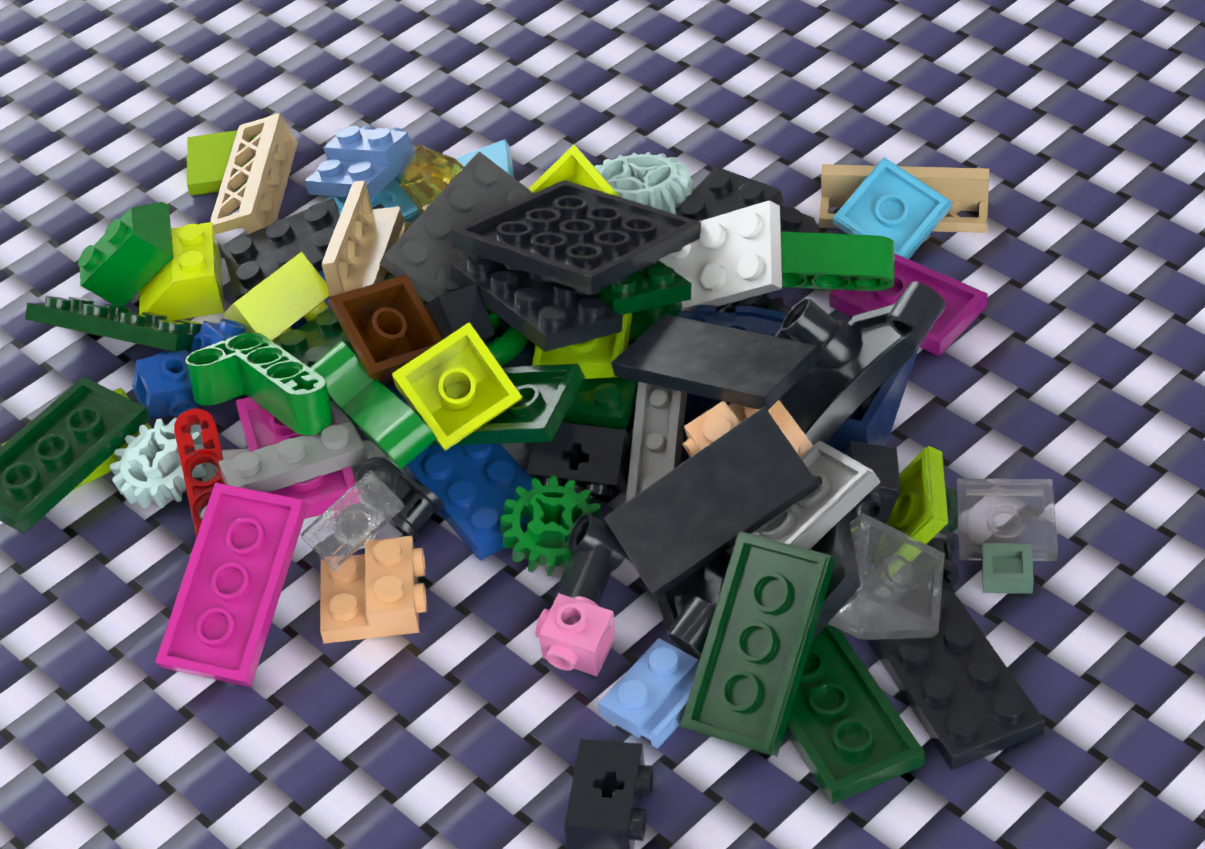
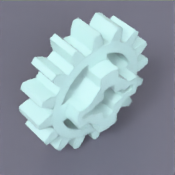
M174 418L168 426L164 424L162 419H157L154 428L150 430L145 425H141L138 437L135 438L127 435L124 438L128 444L126 449L115 450L114 454L119 461L110 465V469L115 475L112 481L128 503L133 504L138 501L143 509H147L152 501H155L159 508H164L167 498L173 497L177 502L182 500L181 491L186 488L174 433V424L177 418ZM191 426L190 434L192 435L195 449H205L200 432H197L194 426ZM206 463L199 464L194 468L192 472L194 479L195 477H206L207 472L202 466Z

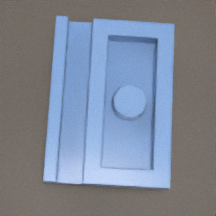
M658 638L598 702L599 715L638 738L644 736L651 740V745L658 749L681 724L699 660Z

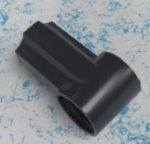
M585 512L577 519L569 534L567 548L571 554L553 601H555L559 593L572 598L577 596L585 597L594 601L599 606L611 572L621 565L627 554L608 523L589 512Z

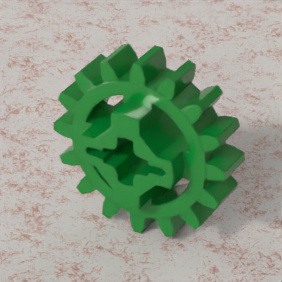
M551 476L549 485L542 486L537 478H533L530 491L521 486L515 488V500L506 499L504 503L505 515L501 516L500 531L504 532L502 544L504 548H513L512 560L516 563L524 558L528 559V571L531 573L539 565L545 566L547 576L553 575L556 566H561L565 570L571 554L567 548V541L577 519L585 512L600 518V504H589L591 492L588 489L580 493L574 492L575 481L572 479L566 483L565 487L558 486L556 476ZM525 516L527 518V531L523 533L520 522Z

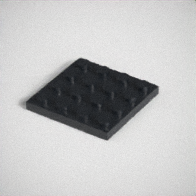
M563 180L453 229L452 247L470 252V255L474 258L490 259L504 264V267L509 270H522L537 275L544 282H557L574 288V291L579 294L592 295L599 293L602 288L618 280L628 278L630 274L645 266L655 264L657 260L671 253L681 251L683 247L700 239L701 222Z

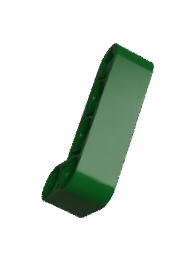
M780 232L782 287L881 291L889 289L894 285L895 244L891 238L878 235Z
M251 332L236 335L196 350L186 357L185 362L194 400L200 405H216L245 394L297 434L316 435L322 433L326 427L334 424L324 377L260 333Z
M340 340L310 367L324 377L329 397L346 417L401 470L437 439L431 429L408 405L381 382L369 378L359 358L343 341Z

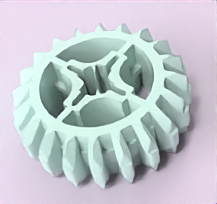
M650 152L640 155L633 153L630 156L618 155L617 159H606L603 165L594 166L618 193V197L676 214L675 209L680 207L682 202L686 200V197L691 195L694 190L693 179L690 178V171L687 170L686 164L679 162L678 158L675 157L667 158L663 153L658 155H651Z

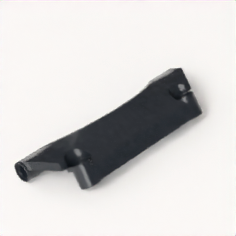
M911 282L896 304L854 315L849 323L843 319L835 321L810 298L801 300L787 314L781 328L774 337L816 345L820 360L779 400L813 446L818 441L826 444L846 419L882 383L912 357L946 308V302L935 290L925 284ZM726 551L657 598L668 631L667 636L671 642L685 653L699 659L701 658L731 559V555ZM626 555L625 558L631 562L628 555Z

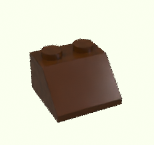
M407 274L330 297L328 300L369 378L392 387L395 386L392 373L443 340Z

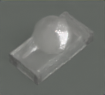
M370 470L300 535L323 561L335 571L358 549L364 548L367 541L374 540L377 532L404 508V505Z

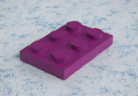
M895 254L893 287L881 291L834 289L829 294V305L853 317L854 315L896 304L911 282L925 284L944 299L946 308L919 347L940 356L987 307L988 293Z

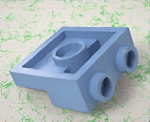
M349 126L339 130L336 133V137L323 147L327 161L318 166V170L305 180L309 195L348 197L353 182L365 181L369 197L372 199L416 161L408 132L398 127H394L391 130L389 128L374 130L370 126H362L360 129L357 126Z

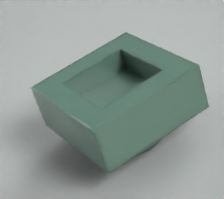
M982 543L983 593L1033 594L1032 544Z

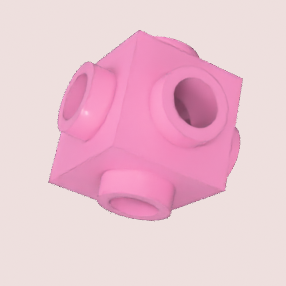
M558 593L551 609H544L536 626L535 635L540 639L542 658L558 669L565 671L576 669L597 677L616 637L614 611L599 607L594 601L585 597L577 596L572 598Z

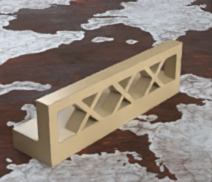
M280 113L239 126L210 220L213 223L215 235L243 227L247 234H251L277 221L298 145L297 139ZM258 135L249 143L250 137ZM255 156V157H254L252 160H250L246 165H244L243 167H241V166H242L244 163H246L251 157ZM247 180V183L244 184L239 190H237L234 193V191ZM238 206H240V209H239V212H238V213L229 215V214H230L231 212H233Z
M822 164L819 228L840 229L833 224L835 214L829 213L830 207H842L876 166ZM899 166L952 201V208L933 231L987 233L989 169ZM960 211H979V218L960 217L957 213Z
M365 181L353 182L322 261V268L330 297L384 281L387 270L379 265L383 255L398 240L404 222L401 207L372 209Z

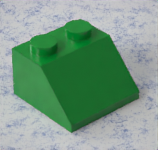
M159 202L131 207L120 219H114L107 227L105 234L94 245L87 246L81 253L78 261L80 267V286L113 305L124 307L174 258L169 205Z

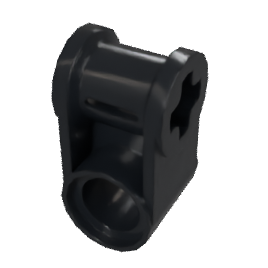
M373 457L367 459L357 470L356 482L360 496L365 502L381 513L399 532L405 536H412L414 542L420 537L418 531L435 510L441 511L445 507V504L432 491L420 482L410 478L385 458ZM376 471L384 472L391 478L389 487L381 492H373L365 486L366 478Z

